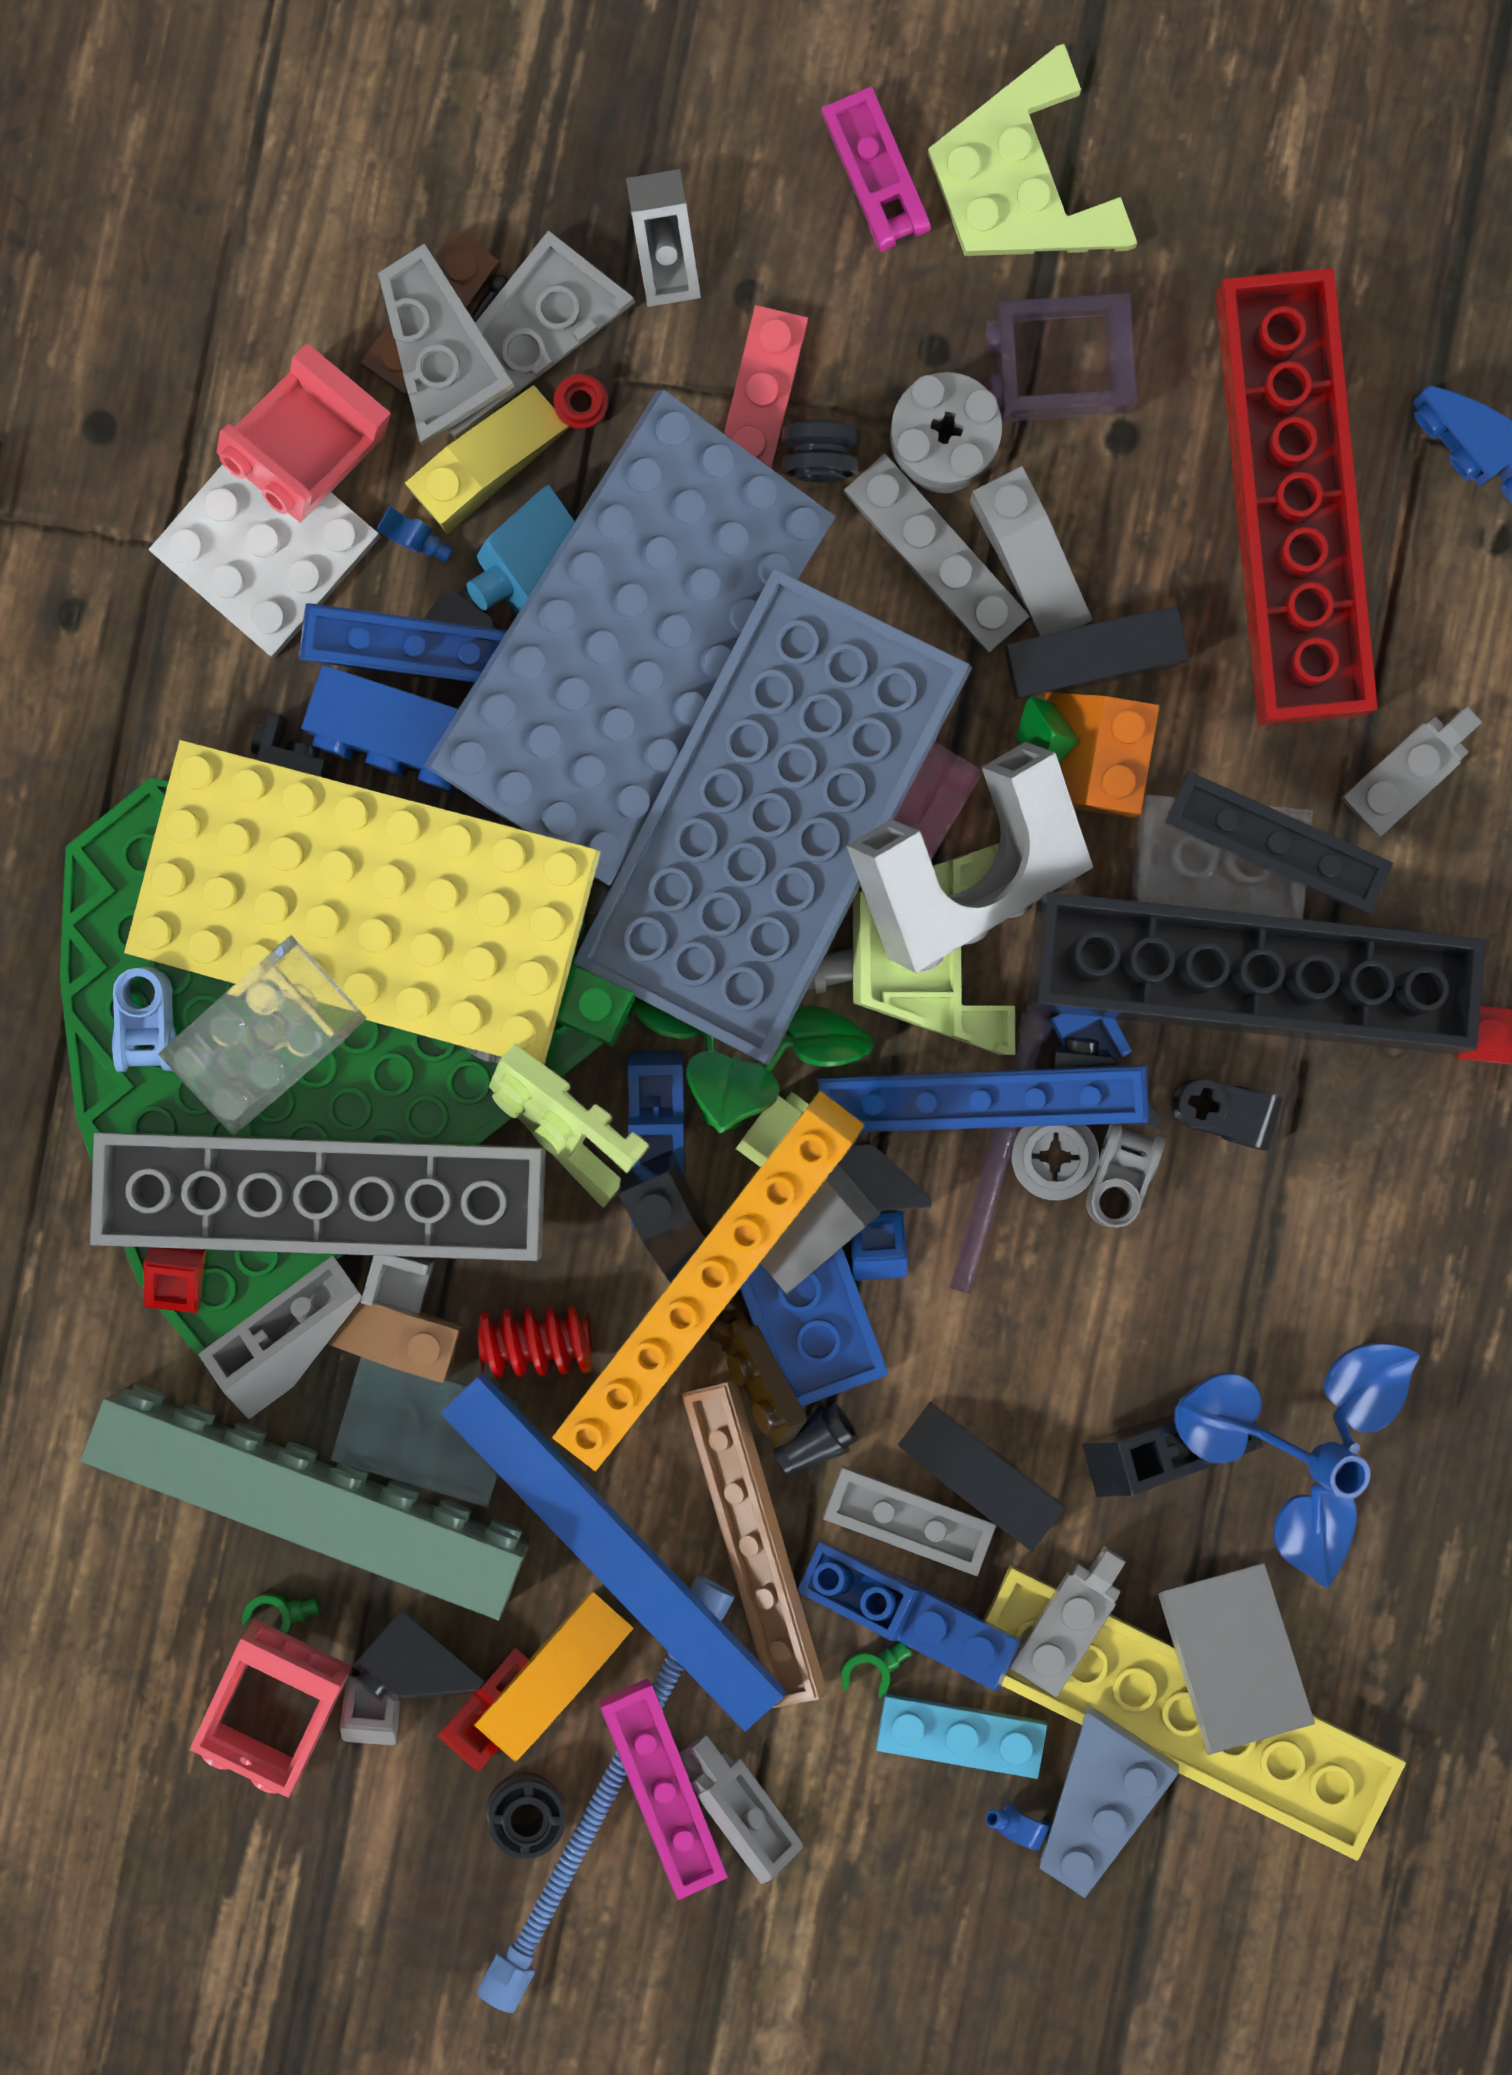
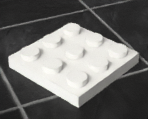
M222 464L148 550L275 659L302 628L305 604L322 605L381 536L331 492L299 523L289 513L281 514L274 510L265 501L262 491L246 477L243 479L237 478Z

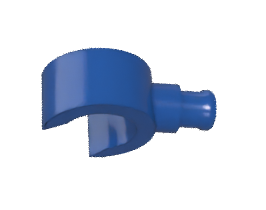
M390 505L376 528L379 533L397 544L418 554L422 552L429 557L433 555L443 563L449 559L453 551L452 546L441 542L440 537L431 533L432 529L416 518L411 520Z
M1007 1802L1003 1810H990L985 1818L988 1827L995 1828L1000 1834L1013 1842L1036 1851L1040 1849L1051 1827L1050 1822L1043 1817L1041 1821H1037L1015 1809V1805L1012 1802Z

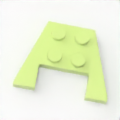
M1065 44L1056 46L928 148L927 155L965 256L1034 254L1035 251L1067 250L1068 253L1088 252V250L1092 249L1129 251L1136 248L1137 240L1121 197L1070 216L1066 215L1029 114L1080 95L1081 88Z
M1000 843L933 865L937 880L946 895L960 893L977 884L991 868L997 856ZM863 890L858 891L853 900V1003L999 1055H1015V1006L962 1005L961 947L944 956L943 961L938 966L917 973L889 960Z
M514 1044L500 1059L489 1084V1088L494 1092L492 1098L495 1103L509 1116L518 1118L533 1133L536 1140L604 1208L618 1193L621 1178L583 1145L586 1136L626 1173L643 1156L649 1145L634 1132L625 1140L608 1125L612 1117L595 1104L587 1111L567 1093L570 1085L517 1044Z

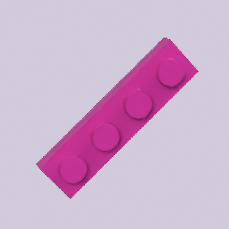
M648 1678L597 1700L677 1900L728 1878L663 1711Z

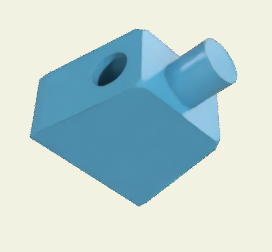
M549 484L536 493L493 532L478 552V561L485 572L467 582V589L472 600L481 610L485 611L505 599L514 613L518 615L575 523Z

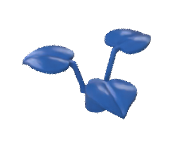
M1385 1342L1356 1346L1339 1356L1328 1371L1324 1382V1392L1332 1403L1339 1406L1333 1414V1420L1343 1442L1342 1445L1337 1442H1327L1317 1446L1310 1453L1259 1426L1253 1425L1261 1411L1260 1394L1255 1385L1247 1378L1229 1372L1219 1373L1206 1378L1180 1398L1179 1404L1175 1408L1176 1430L1183 1443L1194 1454L1209 1462L1228 1463L1236 1461L1243 1455L1248 1442V1434H1251L1309 1465L1311 1477L1319 1484L1312 1485L1310 1490L1311 1496L1296 1495L1283 1505L1275 1520L1273 1538L1278 1552L1287 1562L1309 1575L1320 1585L1328 1588L1346 1558L1354 1535L1357 1510L1353 1498L1360 1495L1366 1489L1370 1480V1468L1364 1459L1356 1455L1360 1450V1446L1353 1441L1347 1424L1360 1432L1379 1431L1389 1425L1398 1415L1405 1402L1411 1375L1420 1356L1409 1348Z

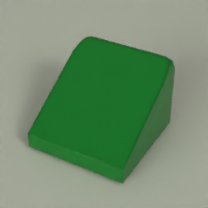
M1033 696L1028 699L1015 741L1018 746L1028 742L1055 752L1060 763L1077 745L1079 740L1055 703Z

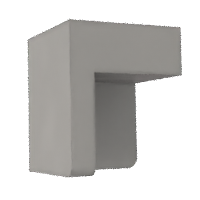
M374 1255L361 1303L372 1306L374 1302L378 1301L420 1313L435 1260L425 1257Z

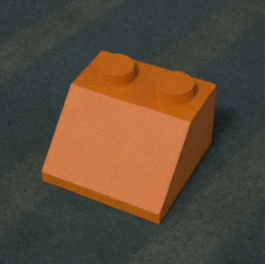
M1045 694L1044 700L1055 703L1079 740L1077 745L1059 763L1074 809L1132 819L1141 815L1160 705L1098 695Z

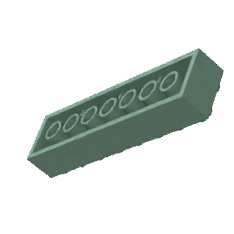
M134 1384L132 1390L124 1388L103 1399L80 1462L499 1620L508 1603L531 1542L520 1537L522 1533L520 1528L497 1519H492L490 1525L469 1518L471 1510L451 1501L440 1500L438 1506L418 1499L419 1490L398 1481L390 1480L387 1487L367 1479L369 1474L367 1470L348 1462L338 1461L336 1467L316 1460L318 1452L304 1445L294 1442H287L285 1448L265 1441L267 1433L254 1426L237 1422L233 1429L214 1421L216 1414L201 1406L185 1403L183 1409L163 1402L164 1393L148 1386Z

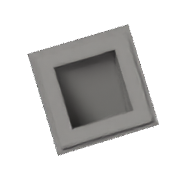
M348 1676L340 1721L342 1740L354 1743L396 1745L400 1701H393L387 1695L380 1701L357 1682V1677Z

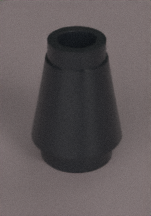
M834 1403L828 1408L819 1406L806 1419L805 1424L793 1441L780 1447H775L773 1451L783 1470L789 1476H792L798 1471L806 1470L849 1453V1446L858 1441V1436L846 1413L839 1405Z

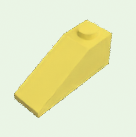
M533 385L446 446L407 480L405 484L441 528L449 534L570 427L558 418L554 407Z

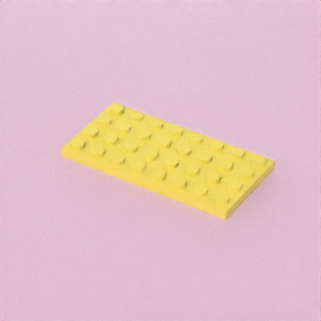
M179 740L124 953L503 1057L514 1044H517L545 1065L601 851Z

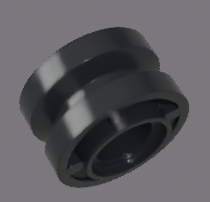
M828 419L802 420L796 424L783 427L782 443L792 448L793 453L782 458V474L794 477L799 481L814 483L839 482L845 478L858 475L859 459L848 454V449L859 445V428L847 425L841 421Z
M529 1772L510 1775L495 1786L488 1798L486 1816L490 1834L496 1845L506 1854L521 1859L536 1858L549 1852L559 1842L565 1828V1810L557 1789L543 1776ZM532 1804L541 1810L540 1816L535 1823L522 1827L511 1821L513 1811L520 1805Z

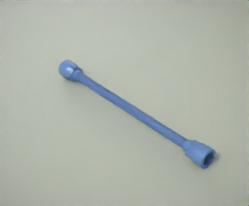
M700 1575L696 1576L690 1587V1590L722 1621L735 1595L720 1584ZM669 1652V1657L665 1658L666 1663L661 1665L662 1669L658 1671L659 1675L655 1677L656 1682H652L661 1708H664V1702L668 1701V1696L672 1693L670 1689H674V1683L678 1682L677 1677H680L681 1671L684 1670L681 1664ZM617 1750L615 1752L616 1755L612 1758L613 1762L609 1763L610 1768L606 1769V1774L602 1776L603 1780L599 1782V1787L596 1788L597 1793H593V1799H590V1805L586 1807L587 1811L583 1812V1817L579 1820L580 1823L576 1825L577 1830L573 1831L574 1836L570 1837V1842L566 1844L567 1848L563 1850L560 1860L556 1863L557 1867L553 1869L554 1873L550 1874L551 1879L547 1880V1885L543 1888L544 1891L540 1893V1898L537 1899L538 1904L534 1905V1910L530 1912L531 1916L524 1923V1928L521 1929V1934L517 1937L518 1941L511 1943L505 1954H496L476 1991L482 2000L501 2011L514 2013L535 1974L534 1968L530 1967L535 1957L533 1954L534 1949L537 1948V1943L541 1940L540 1937L543 1936L544 1930L547 1929L546 1924L550 1923V1918L554 1916L553 1912L557 1910L560 1900L563 1899V1893H566V1887L570 1885L569 1881L573 1880V1875L577 1872L576 1869L580 1867V1862L583 1861L582 1856L586 1855V1850L590 1848L589 1844L593 1842L596 1832L599 1831V1825L603 1823L602 1819L606 1818L605 1813L609 1812V1807L613 1804L612 1801L616 1799L615 1794L619 1793L618 1788H621L622 1782L626 1780L625 1776L627 1775Z

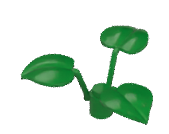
M636 997L633 1003V1009L638 1018L655 1033L675 1039L691 1038L698 1033L703 1036L705 1052L695 1055L689 1061L687 1079L694 1097L702 1108V1118L709 1125L715 1127L719 1133L742 1126L745 1118L765 1111L776 1102L780 1088L777 1080L770 1072L786 1050L794 1048L798 1058L807 1064L831 1067L848 1064L865 1057L873 1050L875 1044L863 1029L844 1015L825 1007L803 1006L798 1007L785 1032L788 1037L782 1038L769 1065L763 1064L761 1066L753 1062H742L739 1057L731 1059L722 1053L716 1052L715 1037Z

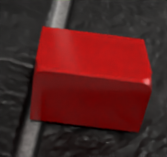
M149 1247L144 1260V1307L198 1313L201 1302L206 1249Z

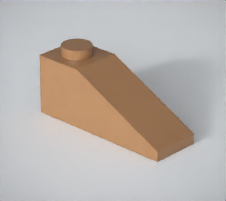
M360 1300L327 1344L387 1367L444 1383L450 1377L465 1325L423 1312L415 1313L378 1301L369 1306L362 1304Z

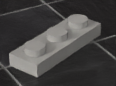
M845 1466L840 1468L823 1514V1519L975 1576L979 1574L996 1524L991 1520Z

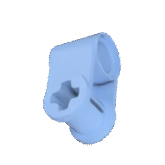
M146 966L126 970L119 975L113 988L114 1029L112 1052L114 1067L117 1072H127L129 1067L161 1066L164 1071H173L176 1064L177 1045L173 1024L171 982L166 974L157 968ZM140 976L150 980L155 989L154 1000L147 1007H141L136 1004L130 992L134 980ZM135 1045H154L155 1048L136 1049Z

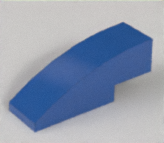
M684 1051L629 1052L627 1065L629 1099L628 1135L634 1132L649 1145L643 1156L634 1166L671 1150L686 1179ZM631 1220V1228H635Z

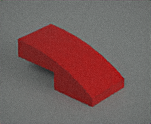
M514 1648L488 1676L481 1687L472 1694L437 1735L476 1772L482 1770L499 1750V1747L474 1724L529 1661L517 1648Z

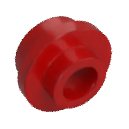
M587 374L571 375L565 378L555 391V412L558 418L568 427L579 430L592 428L600 423L606 415L608 409L607 392L602 383L593 376ZM578 394H584L591 399L592 403L588 410L579 412L572 408L570 404L572 398Z

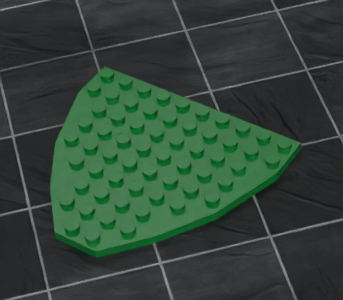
M149 778L66 846L60 986L75 1116L92 1164L94 1133L100 1132L480 1145L513 1118L495 1103L492 1098L494 1092L489 1088L498 1063L484 1061L468 1052L464 1046L124 953L164 802L168 780ZM574 952V955H573V959H572V963H571V964H572L573 966H575V967L581 969V970H584V969H582V968L576 966L575 964H573V961H574V959H575V957H576V953ZM146 966L157 968L166 974L172 986L173 1024L177 1045L175 1069L173 1071H164L161 1066L129 1067L127 1072H117L114 1067L112 1052L114 983L119 975L126 970ZM141 976L134 980L130 991L132 999L141 1007L149 1006L155 996L153 984L150 980ZM626 1017L621 1029L631 1022L628 1017ZM556 1022L545 1066L562 1078L604 1043ZM135 1045L136 1049L155 1048L154 1045ZM124 1246L136 1281L144 1290V1260L149 1247ZM206 1249L199 1312L159 1310L204 1364L199 1356L200 1352L328 1258L334 1256L336 1260H339L345 1254Z

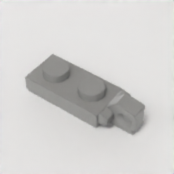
M1468 706L1461 709L1445 725L1436 716L1433 717L1426 724L1419 725L1341 797V800L1376 838L1381 837L1461 764L1460 760L1469 752L1460 742L1474 731L1482 721Z
M1103 1546L1089 1569L1078 1563L1072 1573L1067 1572L1018 1648L1010 1668L1057 1697L1116 1605L1115 1601L1121 1591L1112 1584L1125 1564L1123 1558Z
M707 1735L690 1742L679 1755L688 1777L693 1780L691 1785L694 1792L697 1793V1798L758 1881L763 1884L772 1880L803 1848V1843L741 1759L733 1761L726 1753L721 1755Z

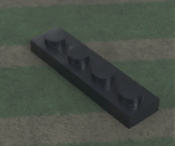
M1190 771L1186 772L1163 823L1366 915L1371 914L1393 865V862Z

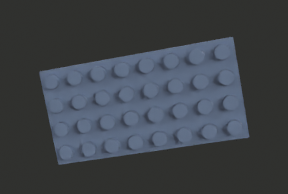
M665 390L656 391L424 766L520 830L601 851L594 879L602 885L610 886L636 840L773 569L797 580L836 516Z
M773 569L573 964L599 978L633 992L636 997L769 1065L861 886L846 845L887 821L896 818L972 669L970 664Z

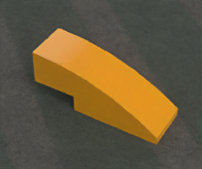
M591 1592L580 1601L553 1635L540 1646L474 1726L516 1762L587 1684L633 1630V1627L599 1596Z

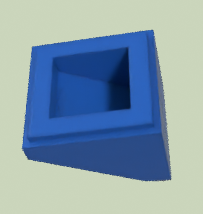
M903 1211L880 1212V1215L851 1239L854 1280L903 1278L908 1275Z

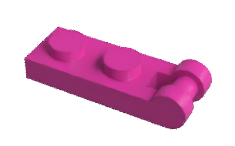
M872 86L822 107V117L869 224L878 250L883 252L896 246L895 240L911 233L918 237L930 232L931 226ZM899 199L904 213L887 220L882 206Z

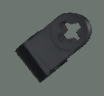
M1199 1079L1184 1082L1175 1089L1171 1097V1110L1177 1121L1188 1128L1221 1136V1139L1239 1145L1269 1151L1283 1098L1241 1086L1234 1087L1212 1080ZM1203 1090V1100L1211 1103L1209 1112H1199L1197 1118H1195L1196 1108L1188 1105V1100L1190 1096L1200 1095Z

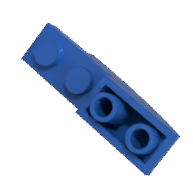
M1430 385L1412 402L1418 410L1415 413V418L1420 427L1431 438L1436 439L1438 436L1452 452L1449 455L1452 466L1466 481L1473 479L1481 487L1497 474L1503 481L1500 488L1506 499L1512 504V420L1473 399Z
M824 1542L818 1543L797 1589L798 1593L890 1641H899L993 1691L1000 1689L1022 1639L979 1618V1614L906 1578Z

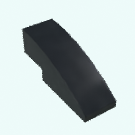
M1178 606L1081 626L1004 646L1015 700L1173 668L1190 660Z
M931 1401L897 1444L946 1486L1031 1552H1033L1065 1509L1060 1500L1021 1472L1017 1466Z

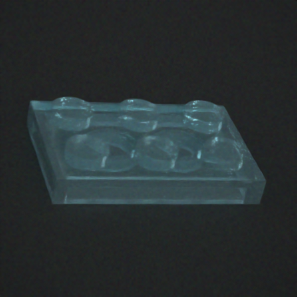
M361 1357L331 1461L485 1507L490 1505L498 1478V1473L440 1414L469 1386L468 1384L451 1379L440 1383ZM505 1396L518 1409L520 1400Z

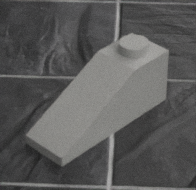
M1021 466L974 490L969 502L1022 606L1030 615L1029 619L1038 637L1085 626L1092 622V617L1048 515L1023 467Z
M331 1256L200 1352L199 1356L223 1393L250 1419L294 1387L362 1299V1295L335 1257Z

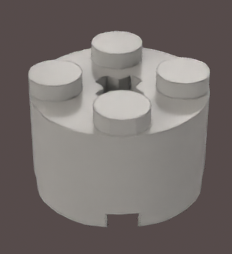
M943 372L925 375L917 379L899 399L893 413L890 430V448L893 457L907 479L923 490L946 494L962 490L985 475L995 459L1002 436V419L997 400L982 384L962 374ZM943 423L952 425L953 433L958 435L951 436L948 444L939 442V433L933 430L940 429Z

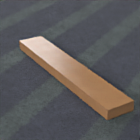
M731 1379L685 1391L681 1394L759 1662L787 1690L785 1696L773 1708L819 1700L828 1693L739 1387Z

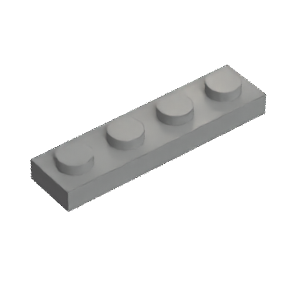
M886 454L882 455L844 489V494L988 655L1029 619L1030 615Z

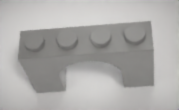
M1024 742L981 767L1000 822V845L997 856L986 875L977 884L963 892L950 895L944 893L937 880L921 832L893 819L846 845L889 960L915 973L932 969L938 966L947 954L963 945L980 941L988 934L989 929L1008 918H1015L1027 913L1031 909L1032 904L1040 900L1047 892H1058L1069 888L1074 884L1078 876L1094 868L1055 752Z

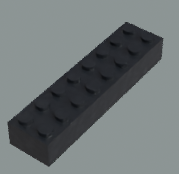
M1047 892L1036 903L1027 1010L1460 1055L1476 1050L1478 1047L1486 939Z

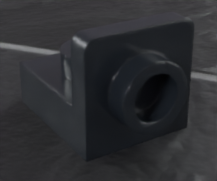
M270 712L267 723L261 721L258 723L251 745V753L257 754L256 760L328 779L332 765L325 760L318 759L320 754L319 748L290 740L287 749L280 748L288 722L287 718L281 714Z

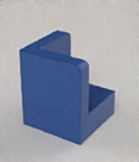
M1060 1013L1049 1019L1062 1045L1066 1046V1038L1068 1037L1088 1038L1099 1041V1049H1107L1114 1059L1131 1053V1049L1114 1018Z

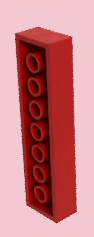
M1334 268L1223 279L1215 293L1257 724L1258 727L1367 716L1378 710Z

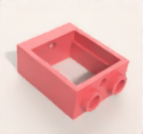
M254 1619L237 1645L189 1750L201 1755L205 1762L215 1768L230 1769L251 1779L252 1783L264 1792L279 1793L289 1798L307 1765L353 1666ZM248 1665L320 1700L294 1757L221 1723Z

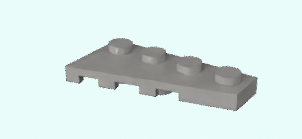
M547 231L475 323L515 387L448 429L447 432L458 439L632 306L635 303L634 298L554 234Z

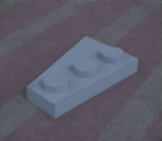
M1087 1704L1081 1731L1070 1759L1062 1793L1057 1802L1051 1827L1040 1857V1869L1085 1898L1179 1774V1764Z

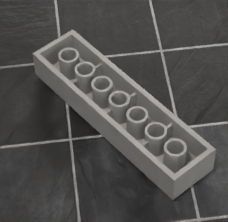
M131 1132L94 1133L90 1245L538 1261L542 1257L546 1149L544 1147Z

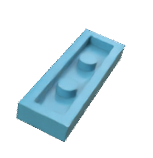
M885 1693L876 1751L1038 1779L1047 1723L1044 1720Z

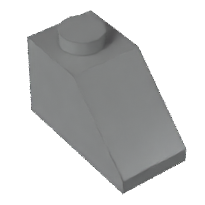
M680 169L626 178L647 307L701 298Z

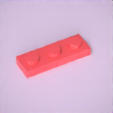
M755 305L724 434L772 469L808 325V317Z

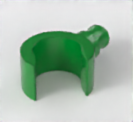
M268 1591L258 1594L246 1605L241 1620L243 1626L254 1614L257 1606L271 1604L277 1607L282 1615V1626L279 1631L287 1634L293 1623L305 1621L306 1617L318 1616L321 1611L316 1597L306 1601H301V1599L289 1601L280 1593Z
M899 1642L890 1649L888 1647L881 1653L867 1649L851 1653L841 1667L843 1690L845 1693L847 1692L852 1669L860 1663L867 1662L874 1664L881 1672L878 1696L879 1699L882 1698L890 1685V1673L901 1666L900 1662L913 1655L912 1651L907 1645Z

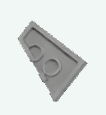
M425 244L378 273L416 422L419 441L423 446L515 386Z

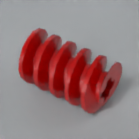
M569 1304L565 1319L559 1321L553 1306H547L543 1321L537 1322L531 1307H525L521 1323H515L509 1308H506L502 1311L499 1325H493L488 1311L481 1310L478 1322V1345L482 1373H484L486 1364H488L495 1379L503 1378L508 1362H510L516 1376L524 1377L529 1362L532 1361L539 1376H545L548 1373L551 1360L554 1359L561 1374H568L573 1358L577 1359L583 1373L591 1371L593 1354L589 1311L586 1319H581L575 1305Z

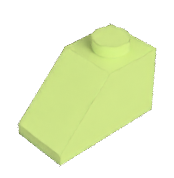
M792 1091L786 1099L778 1095L776 1102L760 1114L736 1149L761 1167L809 1104Z

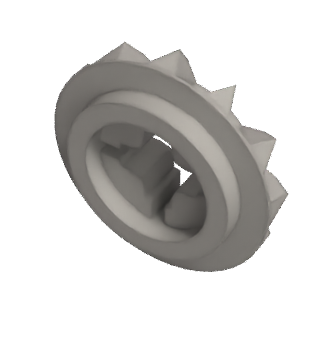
M1086 1125L1027 1126L1017 1133L1011 1159L1016 1178L1030 1193L1047 1200H1065L1078 1195L1092 1182L1098 1169L1099 1149L1094 1135ZM1054 1132H1058L1057 1141H1060L1061 1150L1070 1152L1071 1155H1078V1160L1070 1159L1069 1162L1060 1163L1059 1172H1056V1181H1052V1172H1050L1048 1163L1040 1161L1038 1158H1032V1153L1049 1150Z

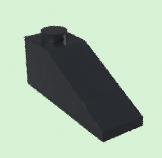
M670 1150L632 1167L627 1173L622 1171L618 1194L642 1242L671 1284L711 1232V1229ZM740 1288L735 1293V1297L741 1295Z
M1175 1414L1124 1428L1082 1444L1096 1497L1134 1496L1220 1464L1198 1457L1183 1443L1176 1430ZM1248 1434V1442L1243 1455L1262 1448L1261 1439Z

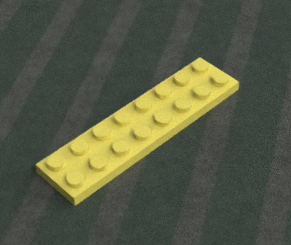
M1010 1565L983 1620L1022 1639V1643L1057 1588ZM1111 1614L1057 1697L1010 1667L1002 1683V1686L1081 1725L1087 1704H1089L1179 1764L1180 1774L1356 1861L1359 1860L1406 1764L1403 1758L1312 1714L1315 1722L1314 1725L1207 1755L1174 1645Z

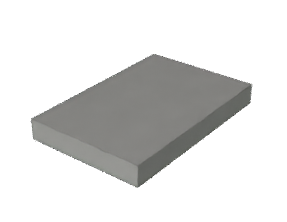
M1265 1563L1166 1590L1158 1594L1207 1755L1315 1724Z

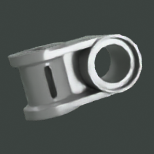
M1122 1124L1109 1125L1099 1152L1098 1169L1086 1199L1087 1211L1093 1221L1101 1226L1118 1228L1126 1226L1135 1220L1140 1212L1148 1185L1160 1162L1165 1145V1137L1157 1134L1152 1139L1124 1129ZM1120 1146L1140 1152L1142 1156H1138L1130 1152L1124 1151L1120 1148ZM1110 1187H1116L1121 1190L1127 1200L1124 1213L1114 1219L1105 1216L1099 1205L1102 1193Z

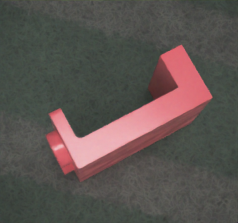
M306 343L293 356L290 372L235 427L227 423L220 430L216 453L219 455L224 467L231 474L240 479L246 477L262 491L265 501L274 510L281 514L289 513L301 523L385 437L391 412L311 345Z

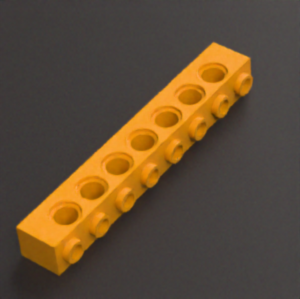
M819 1091L552 1437L555 1441L596 1472L848 1151L865 1124L822 1091Z

